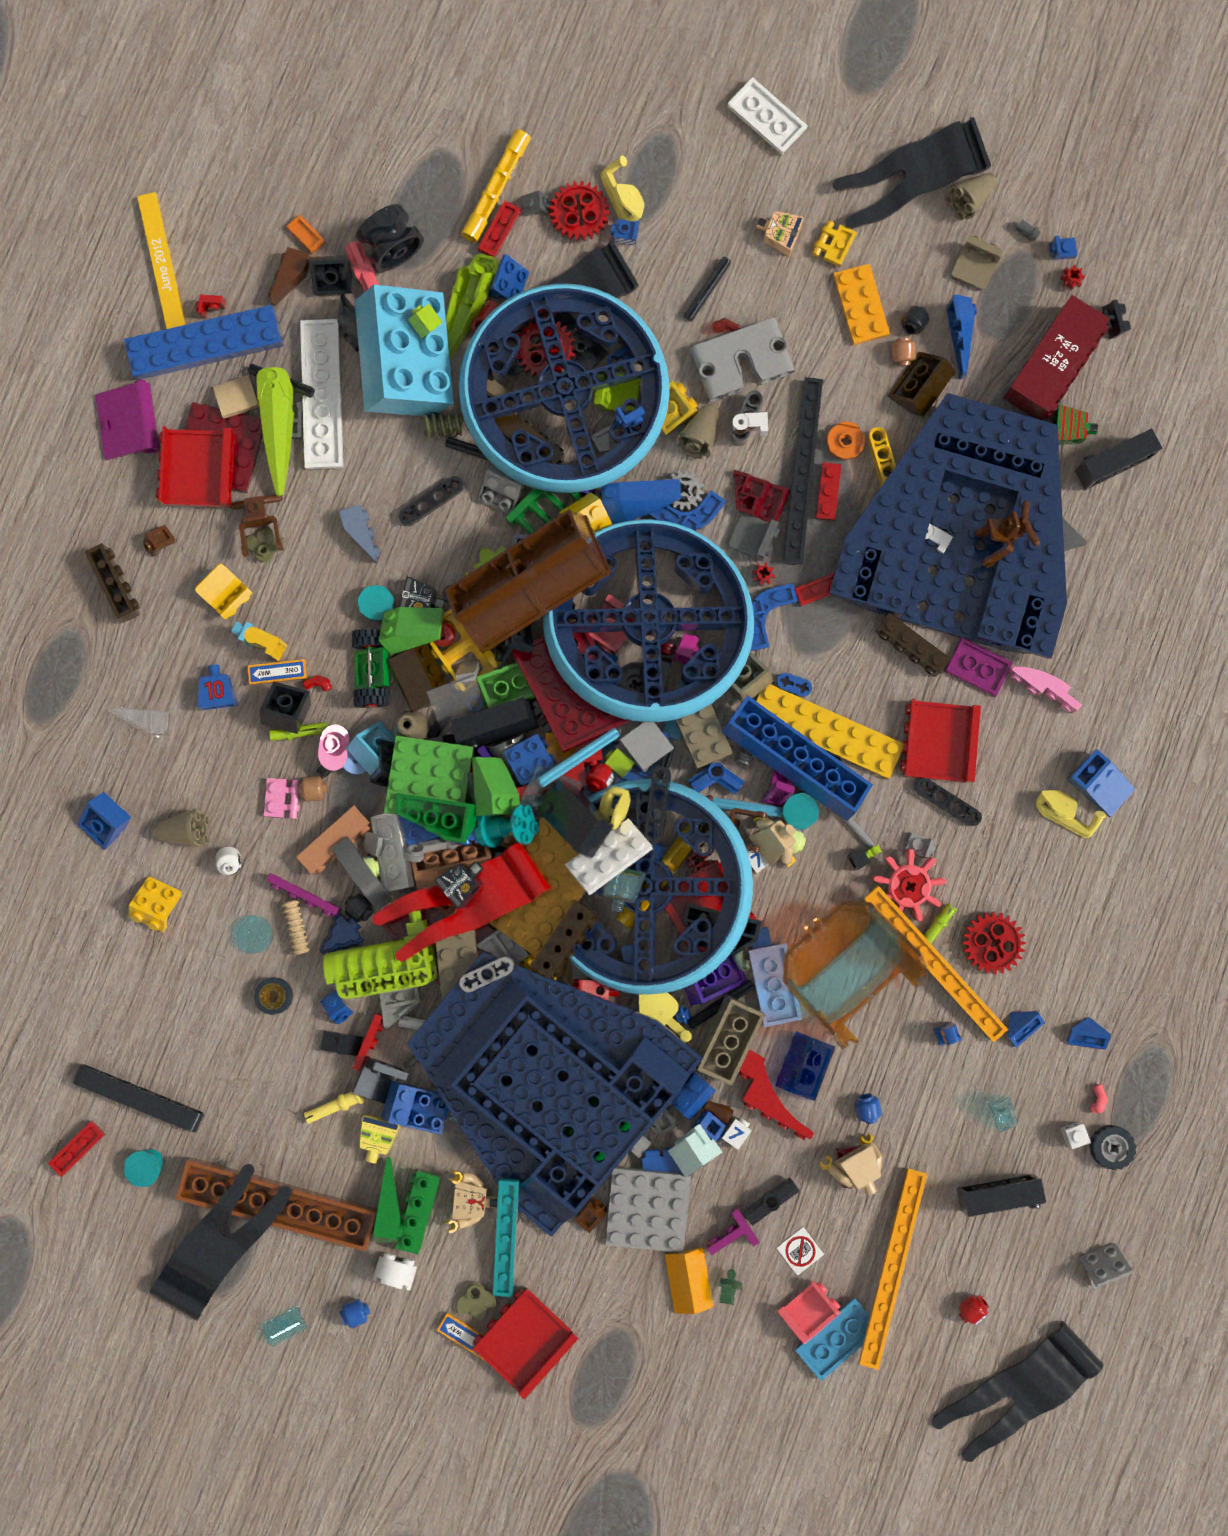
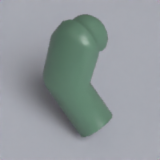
M743 951L733 955V960L738 969L744 971L751 968L750 960H744Z

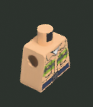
M774 212L771 220L760 217L756 228L766 231L764 236L766 244L790 256L804 217Z

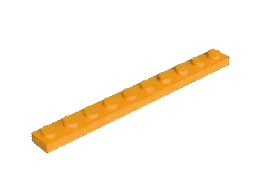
M876 886L863 898L992 1042H995L1008 1030L879 886Z
M908 1168L906 1170L858 1361L859 1365L879 1370L927 1178L926 1173Z

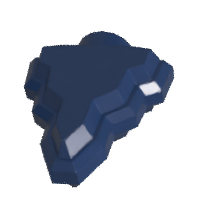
M338 912L332 918L333 923L328 928V936L322 941L319 951L322 955H325L326 953L337 951L339 948L347 949L351 945H359L364 941L358 932L361 926L351 917L347 919L342 913Z

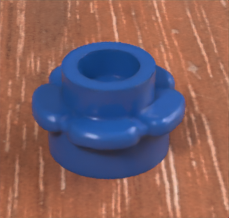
M683 1005L678 1008L676 1013L679 1024H687L688 1019H691L689 1009Z

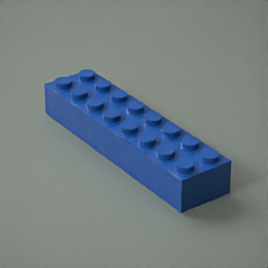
M272 305L124 339L132 375L137 380L284 347L276 310Z
M748 695L740 703L721 731L846 821L858 811L873 786L872 783Z

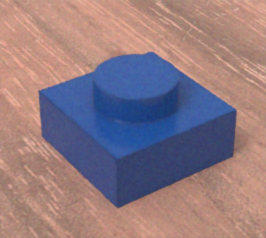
M768 927L761 928L758 941L752 944V949L772 946Z

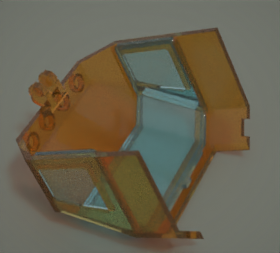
M842 902L840 905H835L827 917H823L820 920L814 917L813 921L816 926L813 929L808 925L804 926L803 928L806 932L802 935L801 940L789 946L784 955L783 982L787 989L841 1049L846 1048L850 1041L853 1043L859 1042L844 1024L901 973L917 989L920 985L918 982L919 978L925 977L929 971L923 954L871 902Z

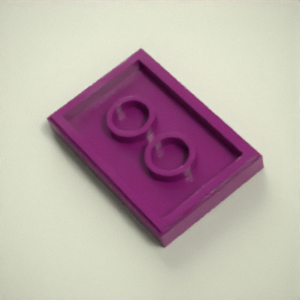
M961 637L944 672L996 697L1013 662Z

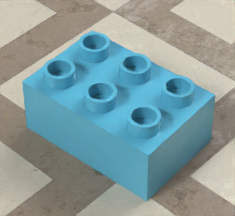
M383 285L371 286L355 300L364 411L424 416V414H427L428 417H431L432 413L437 415L454 404L443 292ZM429 303L443 323L424 338H421L408 319L413 316L411 311L419 305L424 307Z

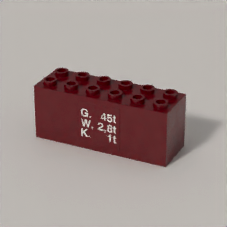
M1071 295L1003 399L1032 418L1039 420L1048 419L1058 407V403L1069 390V386L1074 382L1081 368L1088 361L1090 354L1095 350L1100 339L1109 329L1107 323L1110 318L1074 295Z

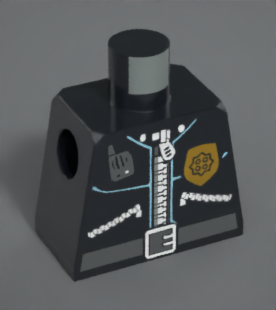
M407 576L399 607L444 609L445 600L436 598L437 591L434 587Z
M475 861L470 867L466 863H459L436 878L434 882L457 909H464L483 885L477 876L484 868L478 861Z

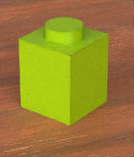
M429 303L424 307L419 305L411 311L413 316L408 319L421 338H424L443 323Z
M618 748L615 751L611 750L604 758L607 760L605 764L610 766L612 771L621 779L635 765V762Z

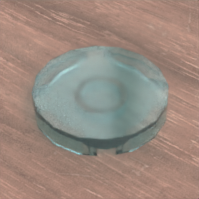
M252 915L243 918L238 922L234 930L235 943L245 953H261L269 947L273 939L272 926L261 916Z

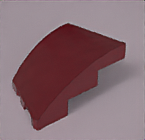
M734 469L736 510L771 523L772 519L778 522L790 490Z

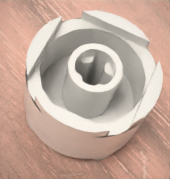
M386 1252L383 1256H379L372 1280L376 1281L378 1277L381 1279L380 1283L400 1289L405 1285L407 1286L406 1290H411L417 1266L414 1265L415 1261L403 1258V1261L396 1260V1255Z

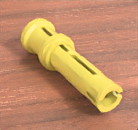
M352 1091L347 1094L341 1093L337 1099L304 1112V1116L306 1118L313 1115V1117L306 1120L308 1124H311L341 1109L346 1111L349 1110L350 1106L357 1103L362 1104L364 1099L362 1096L352 1093Z

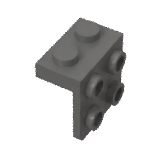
M742 513L729 541V547L763 561L764 556L768 557L773 547L770 545L772 538L776 540L780 531L777 528L779 522L772 519L771 523H768L754 516Z

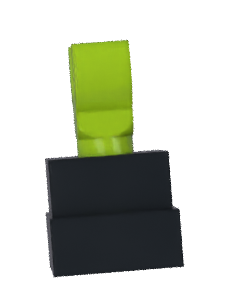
M879 845L867 851H864L863 848L847 855L856 871L871 863L869 858L882 851Z

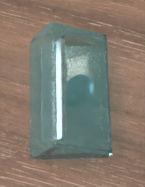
M298 1307L262 1325L267 1343L272 1346L307 1329L306 1322Z

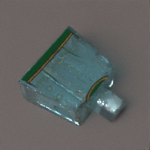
M625 869L605 884L604 896L613 898L611 910L622 912L625 901L635 902L646 873Z

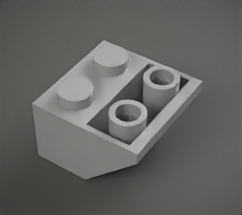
M492 463L486 471L478 501L506 514H510L516 508L526 485L507 476Z

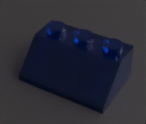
M796 1031L775 1086L792 1094L815 1101L835 1046Z

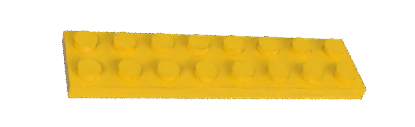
M771 684L760 692L756 700L760 705L819 747L839 755L848 762L886 779H890L903 750L902 742Z

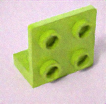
M615 373L619 377L624 375V373ZM598 375L597 380L603 382L606 380V377ZM641 378L597 390L594 404L602 411H615L618 406L621 408L627 399H635L638 402ZM627 406L625 408L626 411L629 412L635 410L633 406Z

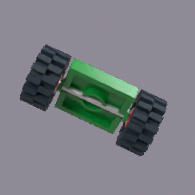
M381 629L352 631V648L365 649L354 652V707L377 708L388 706V690L379 689V687L389 686L388 651L379 642Z

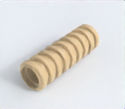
M297 900L282 904V907L285 909L283 913L286 914L284 918L287 919L286 925L289 927L287 931H290L288 936L291 937L290 943L293 944L291 946L294 949L292 953L295 955L310 951V948H307L308 942L305 940L307 936L304 935L306 931L303 930L305 926L302 924L303 919L300 918L302 913H299L300 907H298L299 901Z

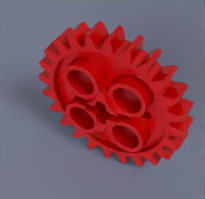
M581 180L580 185H577L576 181L573 182V186L566 183L567 189L560 187L561 194L555 192L556 199H551L552 206H549V210L552 212L550 213V219H553L552 226H556V232L562 230V237L568 234V240L570 241L572 237H575L576 242H578L579 237H582L583 241L586 242V236H589L592 240L593 233L599 236V229L605 230L604 224H608V218L606 217L610 216V211H608L609 204L606 203L607 197H602L603 191L597 192V185L591 188V182L584 186L583 180ZM576 196L579 197L583 227L580 226ZM586 198L592 200L590 203L583 202V200ZM568 201L573 203L572 206H565L564 204ZM588 216L595 218L593 221L586 220ZM570 219L577 221L575 224L568 223Z
M558 321L556 328L566 360L576 358V355L571 352L576 350L575 346L571 345L575 343V339H569L572 336V332L566 333L567 326L565 325L560 328L561 322ZM529 322L530 329L523 327L525 334H518L521 339L518 352L520 355L516 356L517 360H523L519 364L520 367L526 365L525 373L531 370V377L533 378L536 374L539 377L541 371L548 364L541 341L538 344L531 343L532 338L539 337L536 325ZM549 330L543 333L546 337L553 336V332ZM554 348L548 351L551 355L559 353L558 350ZM536 355L542 357L539 363L532 362V358ZM556 367L554 369V371L558 374H561L563 370L562 367Z
M986 912L983 913V919L979 915L976 916L977 922L970 921L972 928L965 927L969 933L962 935L967 938V941L961 942V944L967 945V948L962 950L963 952H969L966 959H973L971 966L978 964V971L984 967L985 974H988L990 969L993 975H996L997 969L1000 974H1004V968L1011 971L1010 964L1017 966L1018 964L1015 959L1022 960L1019 952H1025L1024 949L1020 948L1021 945L1026 944V942L1020 940L1025 934L1018 933L1022 927L1015 928L1017 921L1009 922V915L1003 919V913H999L996 917V913L991 912L989 917ZM996 924L1001 927L999 935L993 933V927ZM984 928H987V929H988V933H989L990 937H989L988 934L984 931ZM979 934H982L985 938L982 945H979L976 941V937ZM992 940H997L995 946H990ZM1006 941L1011 944V949L1008 952H1005L1003 949V944ZM997 948L1002 953L1003 958H1000ZM989 951H992L995 955L994 960L991 962L986 958V954Z

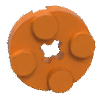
M848 421L841 422L834 426L828 434V451L840 460L855 459L865 446V435L857 424ZM847 436L851 444L843 445L841 439Z

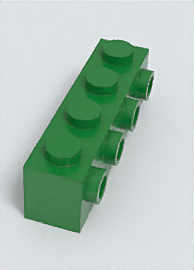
M419 1169L417 1173H413L410 1182L413 1188L411 1192L407 1193L405 1204H408L406 1212L402 1211L400 1217L401 1223L404 1225L403 1236L398 1238L396 1249L417 1255L420 1253L442 1175Z

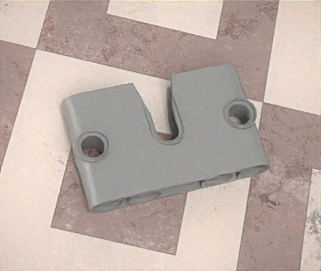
M776 318L756 323L690 348L699 373V379L703 384L709 402H715L742 392V370L738 362L740 357L747 359L752 373L761 385L795 372L787 350V342L782 337ZM780 345L782 347V350L777 351L773 348V346ZM710 370L712 375L706 376L702 372Z

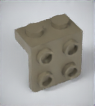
M969 235L951 276L975 288L984 290L1004 250L1000 249L996 244L984 242L978 236Z

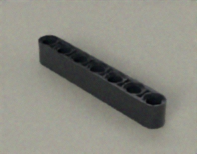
M85 1064L79 1065L72 1082L86 1090L190 1132H197L204 1115L203 1112Z

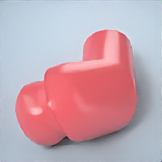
M1102 1084L1093 1086L1097 1097L1096 1103L1091 1105V1111L1094 1114L1104 1112L1108 1101Z

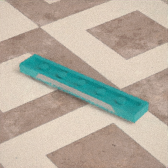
M499 1179L493 1296L513 1297L519 1199V1180Z

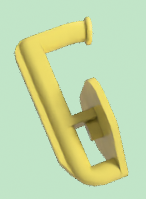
M622 155L603 169L601 180L618 218L635 222V220L638 221L642 217L644 201L641 194L633 185H617L612 174L618 168L627 165L626 157Z
M615 786L609 788L602 796L599 811L608 820L610 816H613L611 823L614 827L612 830H615L626 818L630 805L629 791ZM614 795L621 797L615 809L611 808Z
M1060 790L1042 791L1036 800V807L1044 817L1083 838L1091 837L1103 821V818L1106 817L1104 812L1095 811V817L1089 826L1074 819L1078 805L1077 801Z
M669 993L639 994L640 1013L653 1017L664 1025L667 1024L684 1042H688L691 1039V1033L673 1018L678 1011V1003Z

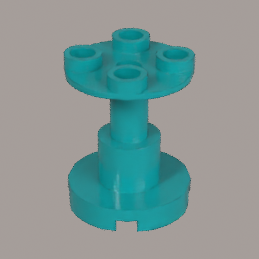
M529 805L517 806L512 813L511 820L502 816H477L476 821H478V827L475 828L477 840L482 846H487L488 848L498 847L502 843L503 838L508 836L510 832H512L514 838L520 844H529L533 840L535 833L539 831V825L535 822V817Z

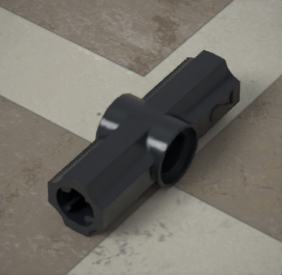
M788 1177L771 1191L765 1192L760 1199L742 1212L753 1226L772 1211L778 1210L783 1203L800 1192L793 1180ZM770 1196L776 1198V1203L773 1206L766 1204V1200Z

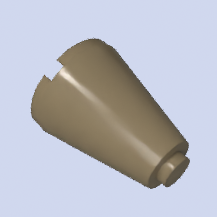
M713 405L702 406L677 436L676 445L678 448L679 446L684 448L682 452L696 459H702L703 456L710 457L719 418V412Z

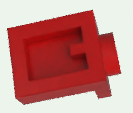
M199 294V301H196V312H198L201 318H206L207 308L212 311L225 309L226 301L222 296Z

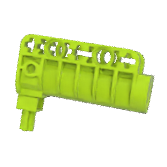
M420 910L409 913L410 923L406 924L408 936L404 937V939L326 953L323 959V968L327 985L336 983L338 995L343 999H351L423 986L436 980L439 975L434 944L426 947L404 962L398 961L395 957L399 949L428 928L427 919L422 920ZM421 973L427 974V975H425V976H422V977H421L422 979H420V974H421ZM393 977H394V983H392V982H386V983H384L385 987L383 986V980H384V979H385V981H390V980H393ZM354 982L356 983L357 992L355 989H351V987H355ZM362 983H364L366 991H364V987H361ZM346 987V990H347V992H348V995H347L346 992H343V991H342L343 988Z

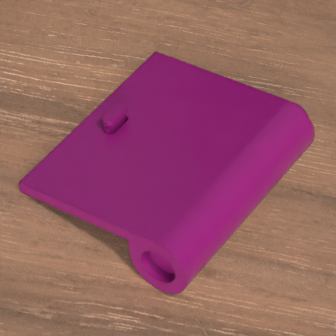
M136 380L134 384L95 394L105 460L136 452L148 454L160 451L150 383L146 382V380Z

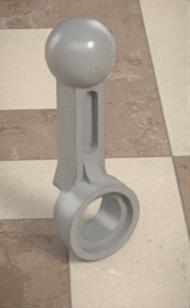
M442 838L418 842V845L412 844L408 846L405 850V858L410 862H421L426 852L442 849L454 850L459 842L452 843Z

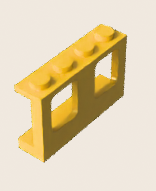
M450 609L444 613L443 620H448L455 625L461 635V639L444 651H439L435 643L430 642L432 646L430 650L435 659L440 658L443 662L440 666L446 675L450 673L454 678L451 682L457 690L461 689L464 693L476 685V679L457 682L456 674L451 668L453 663L472 652L483 667L482 671L478 673V677L497 670V661H495V656L491 650L483 654L479 651L463 625L454 618L453 612Z

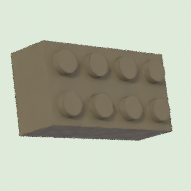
M712 704L689 716L675 719L696 770L733 754L725 734L721 732L723 729Z
M475 930L436 942L442 1000L478 958Z
M725 995L698 1052L703 1059L695 1068L732 1086L765 1014L759 1009Z

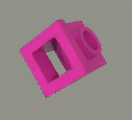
M685 633L674 660L686 665L700 648L696 646L699 638Z

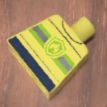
M363 1115L360 1148L368 1150L365 1161L377 1163L379 1153L387 1155L401 1125L388 1123L382 1118L372 1115Z

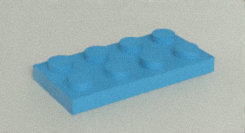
M855 1297L839 1310L841 1314L806 1344L801 1343L795 1348V1351L820 1381L824 1380L863 1345L870 1315Z

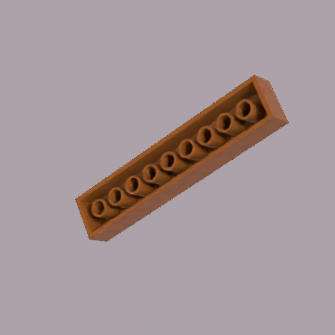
M190 1158L186 1160L176 1199L212 1209L234 1182L240 1171ZM253 1175L245 1192L231 1215L251 1220L267 1205L282 1186L287 1185L291 1187L292 1195L271 1226L366 1252L371 1242L378 1209Z

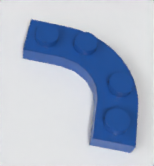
M711 490L695 510L680 512L667 505L650 512L648 515L654 520L676 523L697 531L707 526L726 504V500Z
M793 583L768 589L757 596L752 602L754 633L751 652L770 647L765 630V619L768 613L777 607L798 602Z

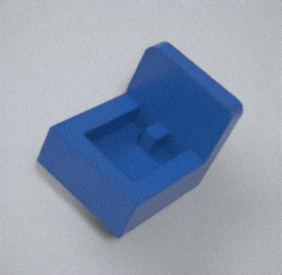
M618 406L615 409L614 418L618 425L622 424L625 429L632 424L633 426L640 424L646 412L641 406L625 416Z
M336 990L320 1001L328 1016L337 1024L346 1021L353 1014Z

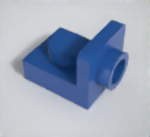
M1055 236L1049 245L1050 254H1053V260L1076 258L1075 238L1060 239V236Z

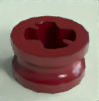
M664 643L660 646L661 655L675 656L673 650L676 649V645Z

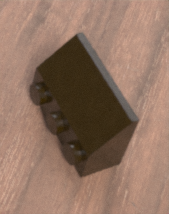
M919 351L916 359L910 363L887 396L908 412L924 417L956 371L946 358Z
M428 644L411 648L387 660L411 712L439 704L452 695Z

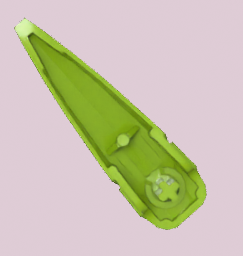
M477 254L470 265L459 268L446 313L449 359L472 327V321L479 315L489 294L500 261L495 257Z
M270 367L261 369L256 376L258 407H260L264 444L276 496H283L288 474L293 431V387L289 374L285 369Z

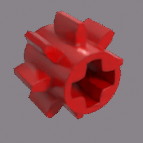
M1073 265L1069 270L1066 267L1063 271L1064 274L1060 277L1064 282L1063 287L1067 286L1070 290H1073L1074 286L1080 288L1082 285L1081 281L1085 279L1081 272L1082 268L1079 269Z
M765 562L764 566L757 564L758 570H752V574L756 575L753 582H760V587H762L763 583L770 585L771 581L769 579H775L776 576L771 574L774 567L769 568L767 562ZM762 571H766L765 578H762Z
M691 850L692 856L686 857L691 862L687 867L691 868L693 866L694 873L697 872V869L705 872L704 866L710 865L708 861H705L709 856H700ZM700 857L701 861L703 862H699L698 865H696L695 861L693 860H697V858Z

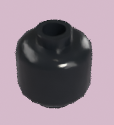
M910 307L901 320L904 331L911 335L920 334L929 322V315L923 307Z
M362 894L350 895L345 901V913L356 922H366L374 912V909H372L373 905Z

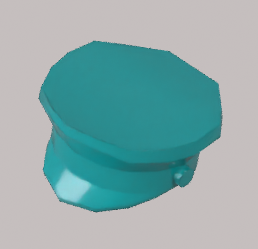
M373 585L366 587L357 599L360 613L371 621H381L384 612L394 609L395 599L384 586Z
M804 792L793 794L785 801L782 815L785 821L795 829L805 830L818 820L819 807L816 799Z
M154 1149L133 1152L125 1159L124 1176L135 1187H150L158 1179L163 1167L164 1160L161 1153Z

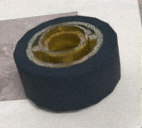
M281 978L265 979L259 983L255 990V1004L265 1014L274 1015L282 1013L292 1004V988L288 982ZM272 991H276L278 994V999L275 1002L270 999Z

